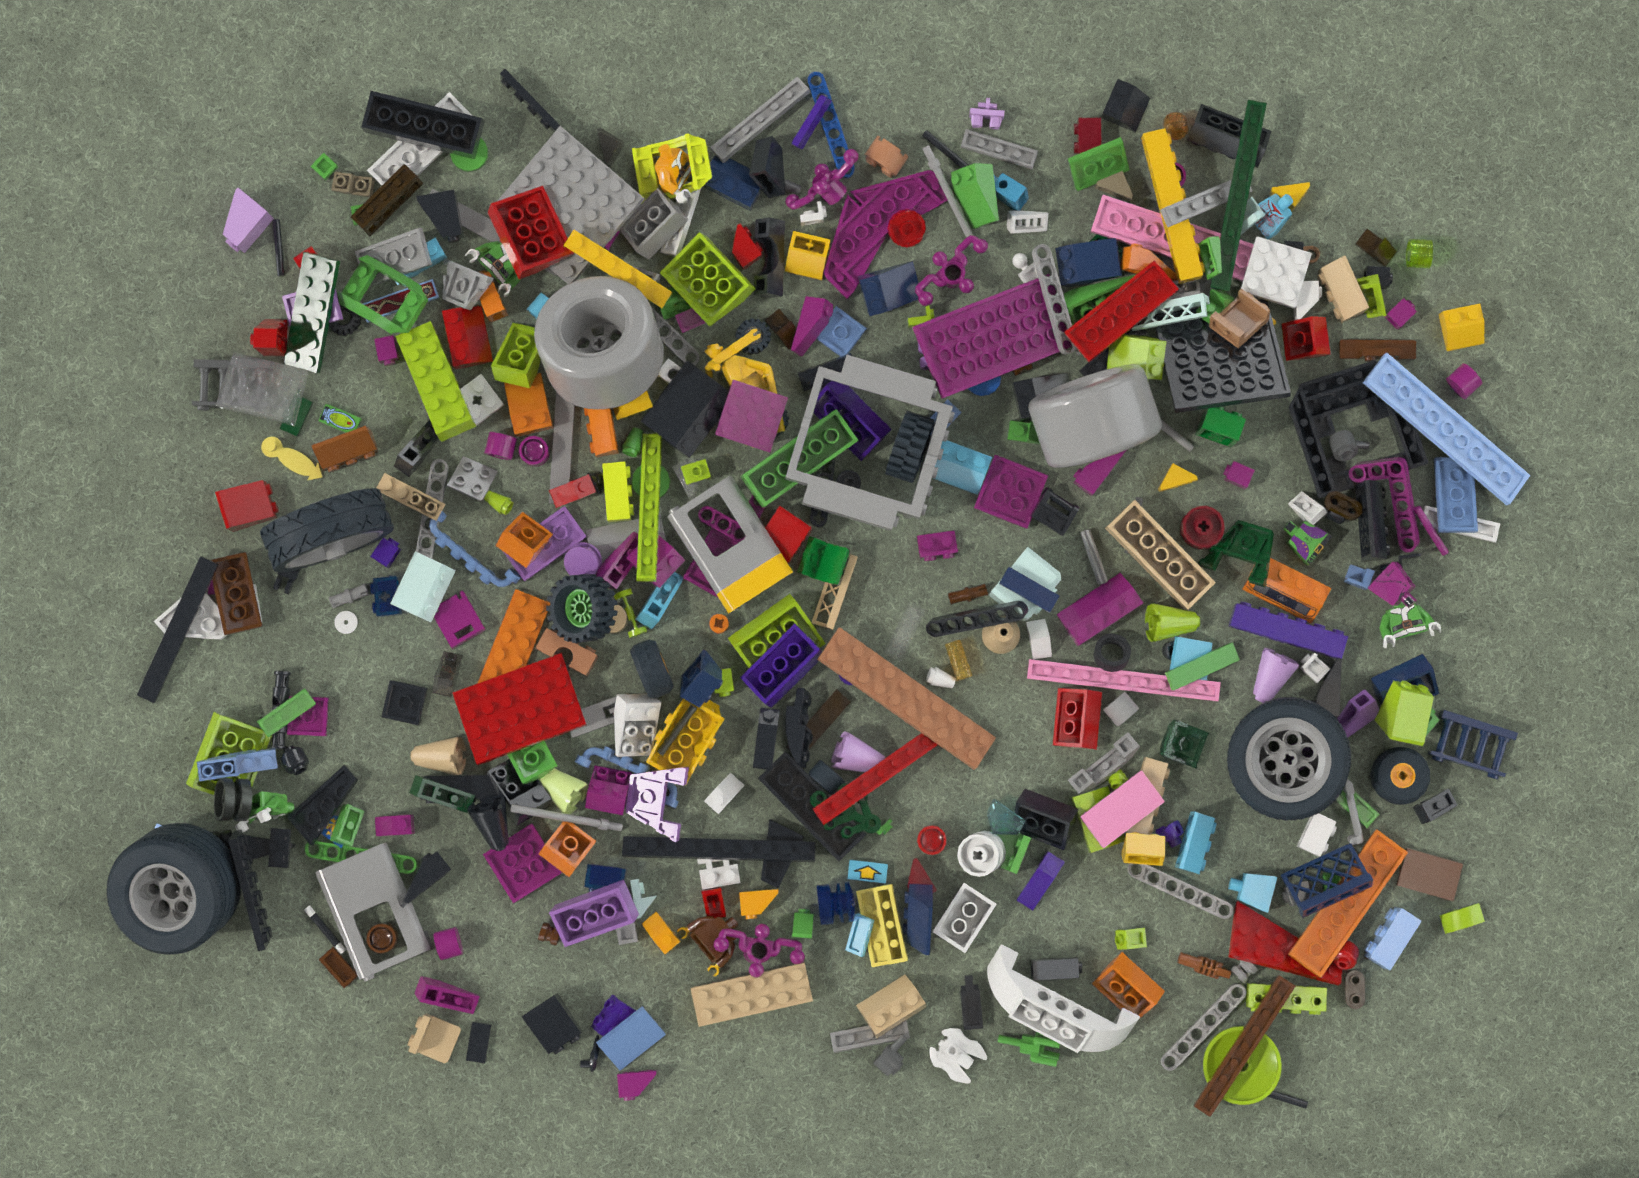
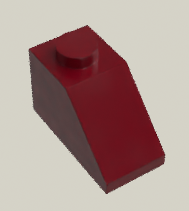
M917 857L914 858L907 883L908 889L909 884L933 885V893L936 892L937 889Z

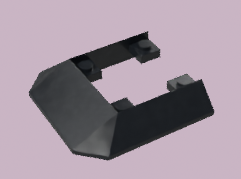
M1374 360L1301 383L1288 407L1318 499L1326 497L1332 491L1343 492L1354 488L1348 469L1331 475L1320 442V438L1336 433L1331 419V415L1365 405L1371 422L1388 417L1400 453L1383 459L1402 457L1407 461L1408 470L1428 464L1418 430L1363 384L1364 380L1378 363ZM1393 463V468L1396 471H1401V465Z

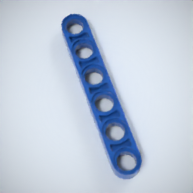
M812 72L808 76V86L814 103H816L817 96L820 94H825L831 99L823 74ZM812 77H820L822 80L821 84L814 86L811 83ZM831 102L826 112H831L834 116L833 119L825 121L822 117L820 121L836 169H840L846 162L843 156H837L834 151L838 147H843L846 151L848 146L833 102ZM830 130H838L839 137L836 139L830 138ZM854 165L851 167V172L845 174L842 178L852 177L855 171Z

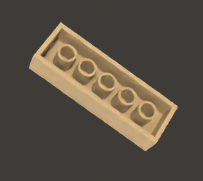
M1136 500L1132 501L1105 527L1184 610H1188L1216 583Z
M805 962L766 970L758 978L748 974L690 988L699 1027L813 1001Z

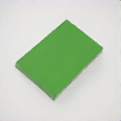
M1121 137L1068 158L1074 186L1077 191L1095 185L1097 181L1123 171L1124 173L1130 170Z

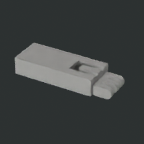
M616 697L581 709L587 725L570 731L572 738L614 724V715L606 718L604 710L615 706ZM614 708L609 709L610 714L614 713Z

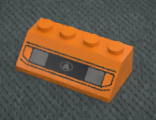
M1270 558L1266 587L1252 584L1247 579L1242 590L1311 624L1322 608L1331 588Z

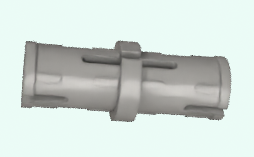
M364 583L350 590L347 588L345 592L330 596L329 601L334 609L348 602L351 604L356 599L368 596L369 591Z

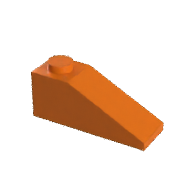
M1131 244V246L1123 248L1121 271L1138 274L1155 260L1172 281H1177L1176 273L1150 250L1142 248V245Z

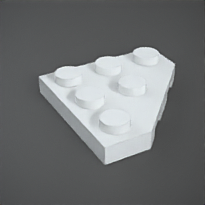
M206 592L186 637L222 640L227 635H224L218 605ZM180 599L154 621L164 634Z

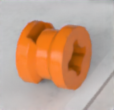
M716 614L711 617L710 628L713 632L721 634L728 629L729 621L724 615Z

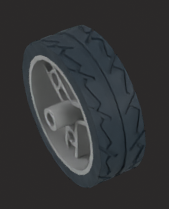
M361 489L317 501L290 512L264 526L260 530V535L265 549L269 551L268 557L274 572H288L336 560L391 533L394 530V526L389 512L385 510L386 504L380 489Z

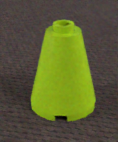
M1155 603L1150 604L1145 612V623L1148 622L1149 630H1145L1147 638L1150 642H1156L1194 632L1200 626V617L1197 616L1196 612Z

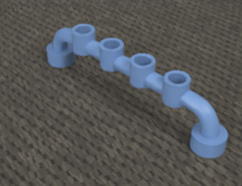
M443 511L437 521L430 519V531L437 537L435 543L442 548L448 546L452 550L450 555L456 560L460 558L465 560L467 563L464 566L469 571L474 572L477 570L482 575L479 578L488 585L491 582L498 587H506L512 582L517 584L521 579V576L512 568L506 571L505 576L507 578L503 580L497 578L491 570L485 568L475 557L469 555L463 547L452 541L447 534L441 532L437 528V522L442 523L447 517Z
M606 746L604 750L597 747L585 750L582 756L577 755L575 763L589 768L592 762L589 760V757L597 755L634 773L650 772L649 766L643 763L637 766L632 763L633 759L628 756L617 757L614 755L616 751ZM668 782L667 788L670 794L666 796L665 805L676 809L679 803L676 800L677 788L674 783Z

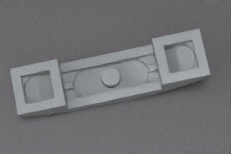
M1126 733L1113 744L1114 748L1086 770L1082 768L1068 779L1079 795L1103 783L1113 773L1122 768L1138 751L1140 746L1129 733Z

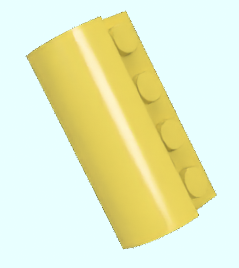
M893 884L856 891L861 915L875 920L867 946L871 966L877 967L908 961Z

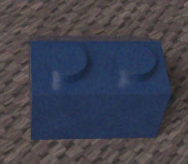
M703 649L681 675L680 697L699 708L704 702L707 703L713 691L715 689L718 690L723 683L722 670L706 650Z

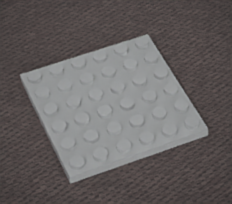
M559 126L499 198V200L543 186L567 238H569L573 230H576L603 248L645 200L643 196L561 126ZM574 253L549 268L569 284L576 281L591 263Z

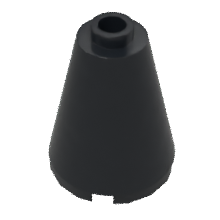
M490 795L481 798L480 803L476 805L474 802L470 804L467 809L468 814L489 847L495 851L504 850L509 844L505 798L502 797L501 799L500 795Z

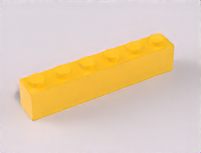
M576 230L572 231L564 244L566 248L613 278H618L632 284L648 300L662 309L673 293Z

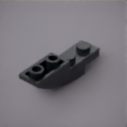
M797 688L795 705L787 706L786 733L788 744L796 763L802 768H806V764L810 759L809 745L813 741L812 731L805 726L808 724V707L811 705L812 698L805 688Z

